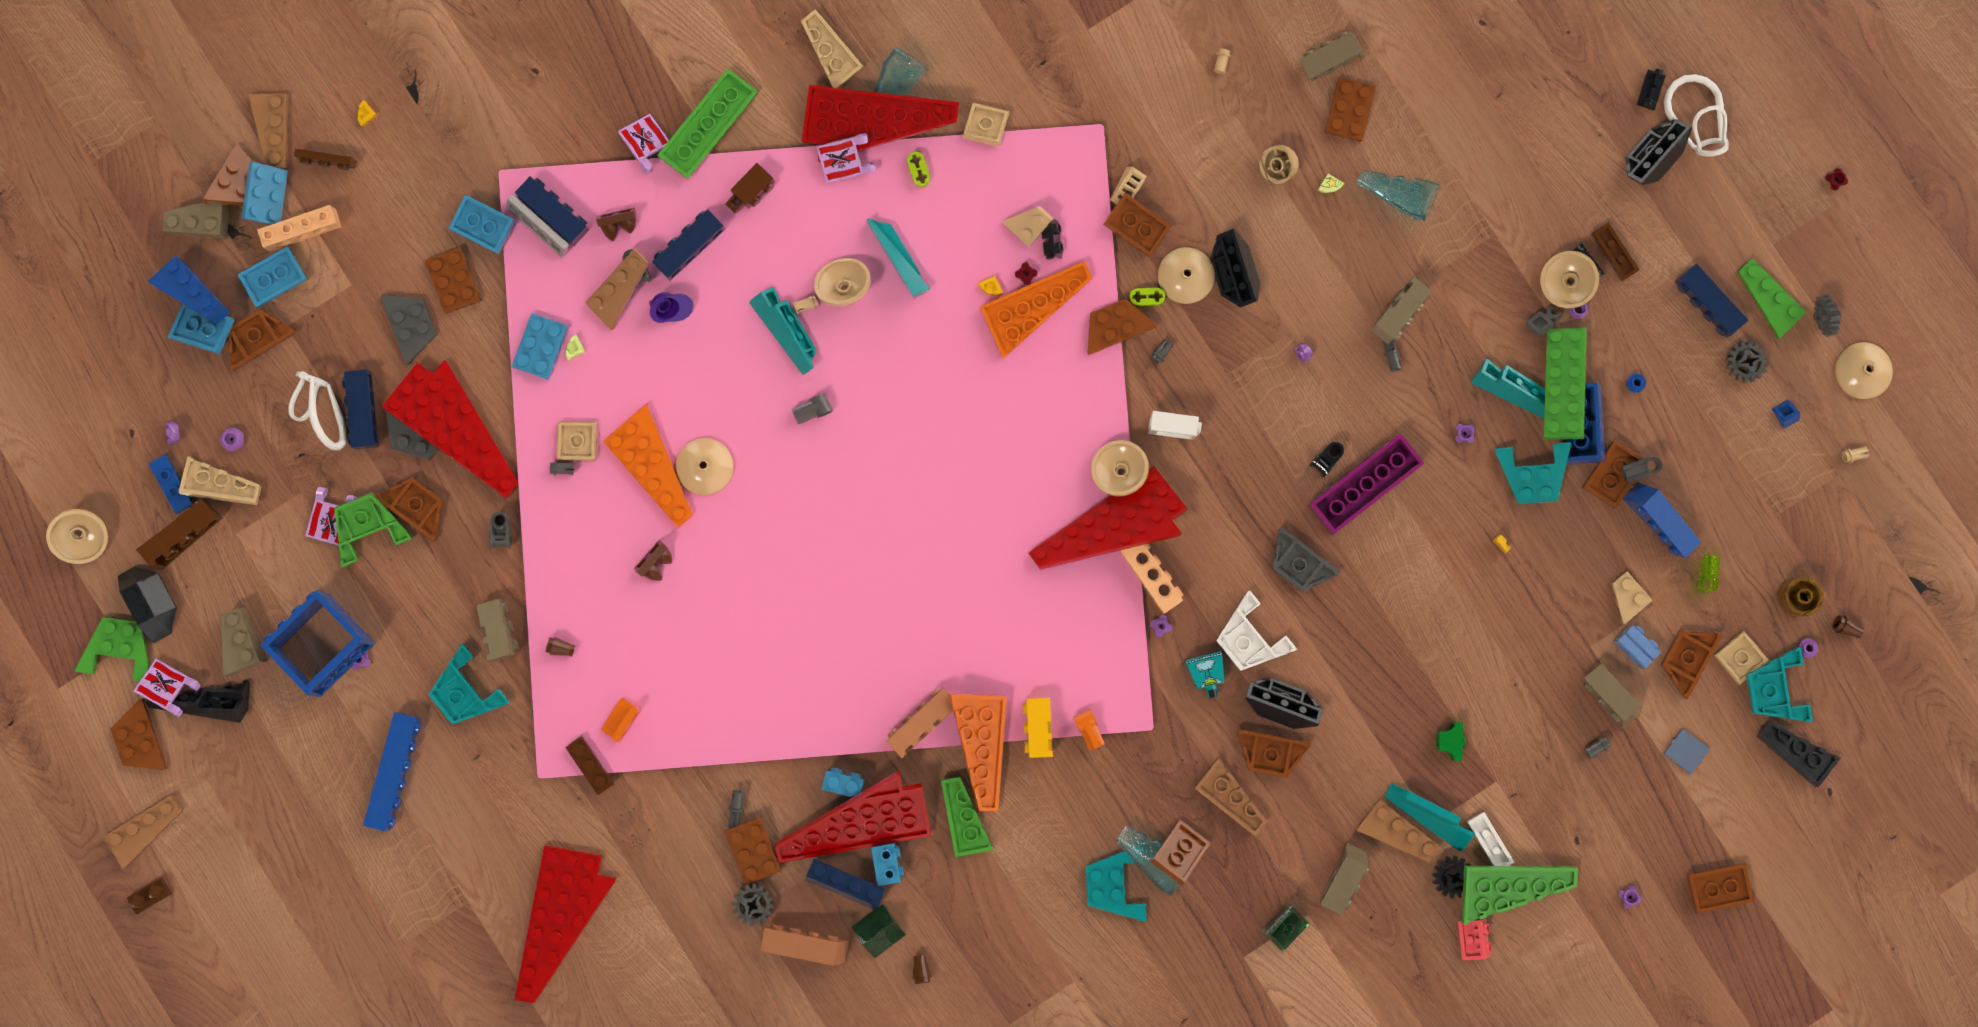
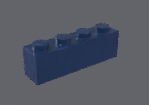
M529 176L514 193L570 244L575 246L589 231L586 226L587 222L580 215L578 217L572 214L574 210L566 203L562 205L558 201L560 197L552 190L550 192L544 189L545 184L539 178L534 180Z
M709 210L700 212L692 225H686L678 238H672L664 251L660 250L654 255L653 264L669 281L726 230Z
M1698 264L1690 267L1675 281L1678 290L1690 298V303L1703 312V317L1716 326V331L1721 336L1727 338L1733 335L1748 321L1746 316Z
M368 369L344 372V377H342V385L344 389L346 388L344 405L348 409V415H346V424L349 426L350 434L347 435L348 444L356 450L379 447L372 372Z
M813 859L805 881L877 911L885 889L816 859Z

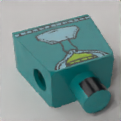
M1222 652L1185 660V665L1196 689L1205 688L1207 698L1219 696L1216 685L1224 683Z

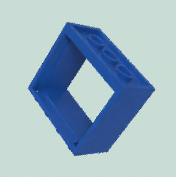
M316 590L306 597V601L302 605L295 607L292 615L288 619L282 620L278 624V628L274 632L269 633L260 646L306 695L321 697L375 642L330 594ZM324 606L354 639L310 681L280 648Z

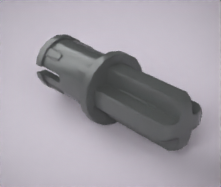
M1392 340L1389 344L1383 341L1386 352L1384 356H1387L1390 372L1403 369L1395 341Z
M732 791L731 806L728 808L730 810L728 828L740 824L741 812H744L743 799L745 792Z

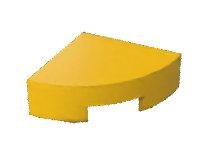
M365 100L359 104L357 120L363 127L375 118L377 114Z
M995 276L978 283L979 288L986 294L994 296L1003 294Z
M1498 535L1492 540L1505 554L1511 549V546L1506 543L1507 540L1502 535Z

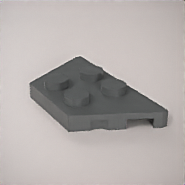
M382 295L381 299L404 361L409 365L413 362L412 360L419 352L421 353L426 348V345L437 336L424 299Z
M386 411L391 449L430 461L439 449Z
M1281 527L1279 529L1272 569L1300 591L1304 592L1340 574V571Z

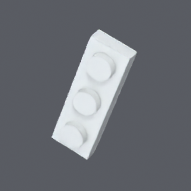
M1485 812L1467 821V824L1472 832L1475 833L1476 839L1493 866H1510L1515 863Z

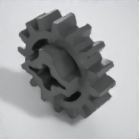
M1828 294L1816 297L1813 318L1818 324L1819 330H1822V334L1826 337L1838 334V331H1840L1838 325H1841L1839 321L1841 312L1838 310L1836 302L1832 301V296L1829 297Z
M1742 341L1738 343V346H1732L1733 351L1727 352L1730 358L1725 359L1726 362H1729L1726 369L1732 370L1729 375L1735 374L1736 381L1742 378L1743 383H1746L1748 379L1750 382H1754L1755 378H1761V373L1767 371L1764 366L1769 365V362H1766L1764 359L1768 355L1762 354L1765 349H1758V343L1752 346L1751 341L1746 342V344ZM1744 360H1753L1749 364H1741V362H1744Z
M756 883L753 884L752 888L747 884L745 885V891L740 888V895H734L737 901L732 902V905L736 906L733 913L739 914L736 918L737 920L744 919V925L749 921L750 927L754 925V922L759 926L761 925V920L768 921L766 915L771 916L773 914L769 909L775 907L774 904H770L774 897H768L770 890L764 892L763 885L758 889ZM749 892H755L752 897H745L744 895ZM762 896L764 897V899H765V901H766V907H765V905L762 904V901H761V897H762ZM757 897L756 906H758V908L755 907L751 912H749L751 909V905L749 904V902H752ZM741 904L745 907V914L741 910ZM754 913L762 914L760 917L751 918Z

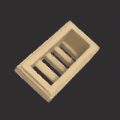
M1126 167L1110 201L1117 204L1120 200L1118 196H1122L1125 193L1122 191L1123 188L1129 191V196L1134 198L1147 176L1134 167ZM1127 182H1130V183L1133 184V185H1132V187H1130V186L1127 185L1126 183H1127Z

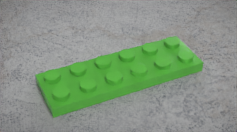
M727 68L659 152L658 158L689 180L758 94V91Z
M1562 328L1547 331L1545 440L1584 439L1586 328Z

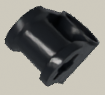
M1339 442L1330 443L1315 457L1309 466L1314 467L1322 474L1321 477L1324 478L1344 454L1342 444ZM1331 446H1336L1339 449L1338 456L1330 454Z

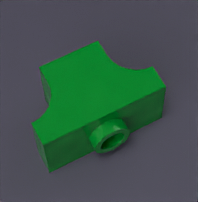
M1452 722L1449 729L1436 731V750L1446 751L1452 761H1462L1463 747L1466 745V737L1463 736V722Z

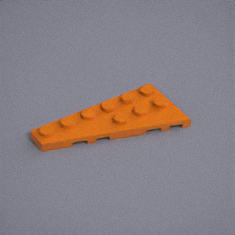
M1085 261L980 306L1002 359L1008 356L1092 280Z
M645 404L603 442L673 523L680 528L693 516V513L683 493L650 409Z
M949 694L977 810L998 812L1007 696Z

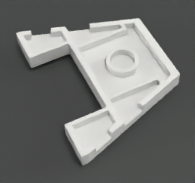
M1250 590L1245 594L1216 640L1240 671L1297 650L1287 636H1284L1270 648L1248 621L1246 615L1261 604Z

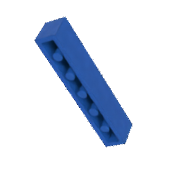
M394 712L363 826L385 832L390 831L394 827L396 822L394 814L401 804L399 796L401 790H404L406 786L405 774L406 771L410 770L412 763L410 760L411 752L414 753L417 745L415 741L416 734L420 733L422 727L420 717Z

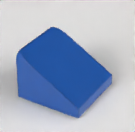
M1789 400L1772 409L1783 429L1800 420V412Z

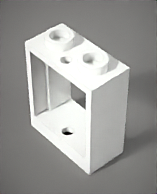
M1152 411L1148 434L1193 440L1200 434L1202 422H1198L1199 417Z

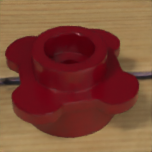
M1840 168L1825 176V180L1830 183L1831 189L1834 191L1838 190L1841 185L1848 183L1845 173Z
M1027 262L1022 263L1021 268L1015 272V277L1019 278L1024 285H1029L1033 277L1037 276V270L1032 269Z

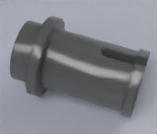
M1163 339L1156 351H1152L1150 358L1157 364L1164 362V357L1173 347V344L1171 342L1167 343V340Z
M551 462L550 474H554V476L557 474L574 475V463Z
M1599 737L1598 741L1585 748L1584 751L1590 759H1593L1602 751H1608L1610 744L1605 737Z

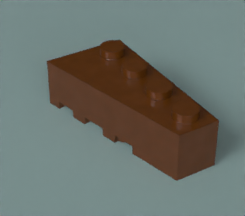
M198 500L190 506L189 510L179 515L168 526L138 547L136 551L150 567L165 569L223 518L208 501Z

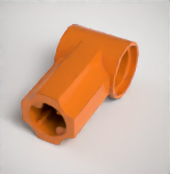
M1091 709L1073 716L1089 751L1105 744Z

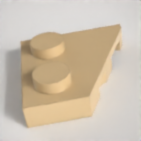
M1038 206L1016 216L1009 217L1002 223L1030 247L1054 218L1041 206Z
M1625 571L1611 583L1622 624H1626L1653 601L1628 571Z

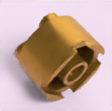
M1798 577L1789 579L1782 584L1777 592L1781 608L1792 616L1812 615L1823 604V588L1812 578Z

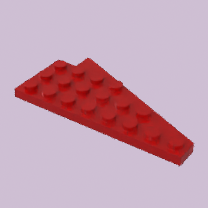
M809 85L802 142L823 145L866 133L868 142L856 145L859 152L957 123L960 103Z
M444 360L434 373L417 362L383 403L382 409L507 499L519 483L447 361Z
M1152 466L1149 469L1146 481L1136 492L1126 496H1109L1028 554L1041 570L1179 537L1182 533L1173 520L1185 513L1187 507L1156 467Z
M900 772L893 773L776 842L775 849L778 862L795 861L931 836L922 783L902 787Z
M544 845L514 1000L528 1003L536 1002L616 882L615 877L599 875L602 855Z

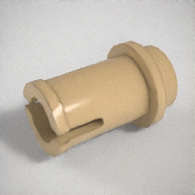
M1219 49V52H1216L1217 60L1213 71L1225 74L1228 59L1231 58L1229 50Z
M809 295L808 298L793 302L797 314L811 308L816 309L819 306L815 295Z
M1863 446L1852 450L1849 448L1845 449L1842 452V459L1845 463L1848 462L1850 464L1855 460L1868 458L1869 453L1865 454V452H1869L1868 448Z

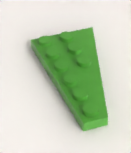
M1464 866L1461 923L1466 925L1471 921L1487 918L1491 914L1502 913L1525 905L1527 902L1540 900L1545 896L1576 888L1578 867Z

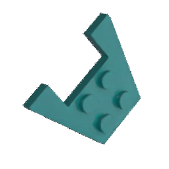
M1572 442L1553 443L1554 464L1517 467L1515 466L1513 447L1495 448L1496 455L1518 504L1558 501Z
M465 644L460 645L457 653L448 663L449 665L428 694L452 725L510 703L500 689H497L483 701L459 671L475 658Z
M1796 647L1746 674L1752 713L1813 722L1810 704L1791 707L1785 668L1804 665L1801 647Z
M1137 845L1085 866L1088 906L1147 921L1146 903L1125 904L1123 864L1144 863L1143 845Z

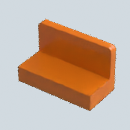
M621 698L605 721L601 731L609 735L615 742H621L641 709L626 699Z

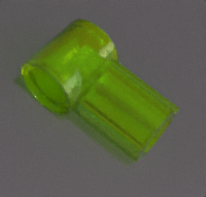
M1702 555L1700 578L1696 584L1700 593L1708 594L1719 588L1718 574L1721 557ZM1705 580L1710 581V589L1705 586Z

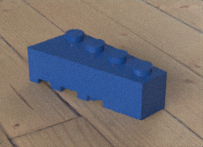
M176 255L147 281L161 292L216 325L230 313L229 309L189 265Z
M1598 383L1586 384L1584 439H1567V442H1572L1567 465L1605 462L1602 387Z
M1638 482L1622 498L1652 529L1659 540L1669 547V552L1675 557L1687 558L1701 543L1658 489Z

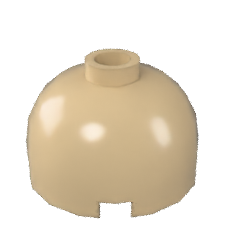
M1284 145L1272 146L1263 152L1264 155L1259 165L1260 171L1266 180H1270L1274 184H1281L1289 181L1296 175L1299 167L1298 157L1290 147Z

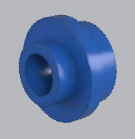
M1632 374L1627 378L1626 386L1629 391L1639 393L1644 390L1646 380L1640 374ZM1634 380L1639 381V386L1634 385Z

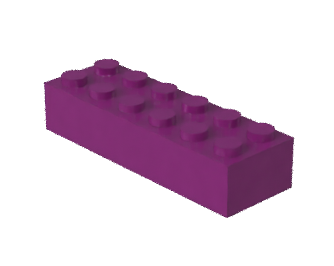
M1400 433L1307 506L1332 536L1425 463Z

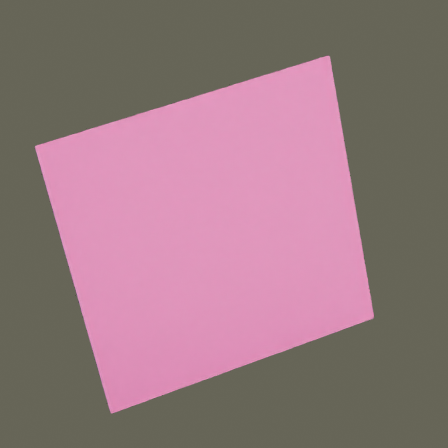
M1102 124L1004 131L1000 147L963 139V135L900 139L858 152L861 166L874 162L876 166L875 172L829 183L826 182L821 162H818L817 146L709 154L689 180L660 158L648 159L652 164V171L647 174L644 173L637 160L499 171L501 213L516 220L503 245L511 366L531 313L568 326L549 380L511 367L538 778L584 775L565 748L581 736L584 737L607 773L894 751L886 742L889 739L888 734L895 727L899 730L904 725L902 721L909 714L913 717L918 712L916 708L923 701L928 703L932 699L930 695L937 688L940 690L945 688L949 694L1007 696L1003 742L1028 740V734H1024L1023 722H1027V714H1023V703H1026V699L1050 698L1052 738L1083 736L1079 732L1073 716L1089 709L1092 710L1097 721V728L1100 734L1149 731L1154 728L1142 583L1119 551L1040 570L1028 554L1111 496L1100 490L1093 480L1091 474L1093 458L1098 450L1107 443L1118 440L1130 441L1122 342L1089 356L1087 354L1090 313L1118 302L1113 232L1103 225L1111 213L1105 136ZM912 152H920L925 159L930 174V183L925 188H919L913 182L907 163L908 155ZM915 156L911 163H915L916 168H919V161L921 159H917ZM758 163L774 178V187L769 193H764L760 197L761 201L755 207L751 206L748 209L744 206L735 214L725 205L733 196L731 189ZM920 171L918 172L919 178L916 180L924 183L927 177H923ZM529 176L534 180L539 178L545 184L544 189L550 192L552 190L560 197L558 201L562 205L566 203L574 210L572 212L574 216L578 217L580 215L587 222L586 226L589 231L575 246L568 242V252L563 258L506 208L507 199L512 194L519 198L514 192ZM738 199L734 201L737 205L741 202ZM1041 206L1061 225L1060 241L1064 248L1062 258L1046 259L1043 242H1048L1049 238L1042 239V233L1028 247L1002 222L1009 217ZM635 207L637 214L636 225L631 234L626 232L618 222L616 238L614 241H611L602 232L601 227H598L597 216ZM709 210L726 230L669 281L653 264L654 255L660 250L664 251L672 238H678L686 225H692L700 212ZM868 218L892 225L921 273L919 276L929 286V291L913 299L868 225ZM630 249H637L650 262L647 270L652 281L643 282L634 288L633 295L626 303L624 312L618 318L615 329L610 330L585 302L623 261L624 252ZM841 258H852L864 263L870 272L871 284L861 299L846 306H831L818 298L814 289V281L822 267L831 261ZM1085 261L1092 280L1008 356L1002 359L980 306L1028 286L1015 277V272L1021 268L1024 262L1029 263L1032 269L1037 270V276L1033 277L1030 283L1033 284ZM995 276L1003 294L996 296L986 294L979 288L978 283ZM774 287L780 302L788 300L816 348V355L812 359L814 368L803 375L750 305V300L760 292ZM661 292H667L671 295L682 294L691 298L694 308L689 317L684 320L658 323L650 317L651 306L649 301ZM809 295H815L819 306L816 309L811 308L797 314L793 302L808 298ZM577 335L585 353L568 361L565 353L567 344L571 337ZM826 393L833 412L819 418L815 417L798 425L792 408L809 402L811 398ZM645 404L650 409L676 475V461L680 451L686 444L695 439H715L727 447L733 458L734 471L732 478L724 489L715 494H695L686 489L679 480L693 513V516L680 528L673 523L603 442ZM558 422H597L596 461L557 460ZM554 461H557V463H574V475L557 474L554 476V474H550V463H554ZM702 462L700 464V468L702 469L706 468L707 466L706 462ZM1124 470L1119 471V475H1123L1125 473ZM658 540L668 547L672 556L671 564L655 562L661 571V581L642 577L634 570V567ZM1139 554L1136 557L1138 563H1140ZM555 636L571 645H575L573 656H558L546 653L549 637L554 638ZM624 698L641 709L621 742L617 743L609 735L601 731V728L619 700ZM951 712L913 749L961 745L954 712Z

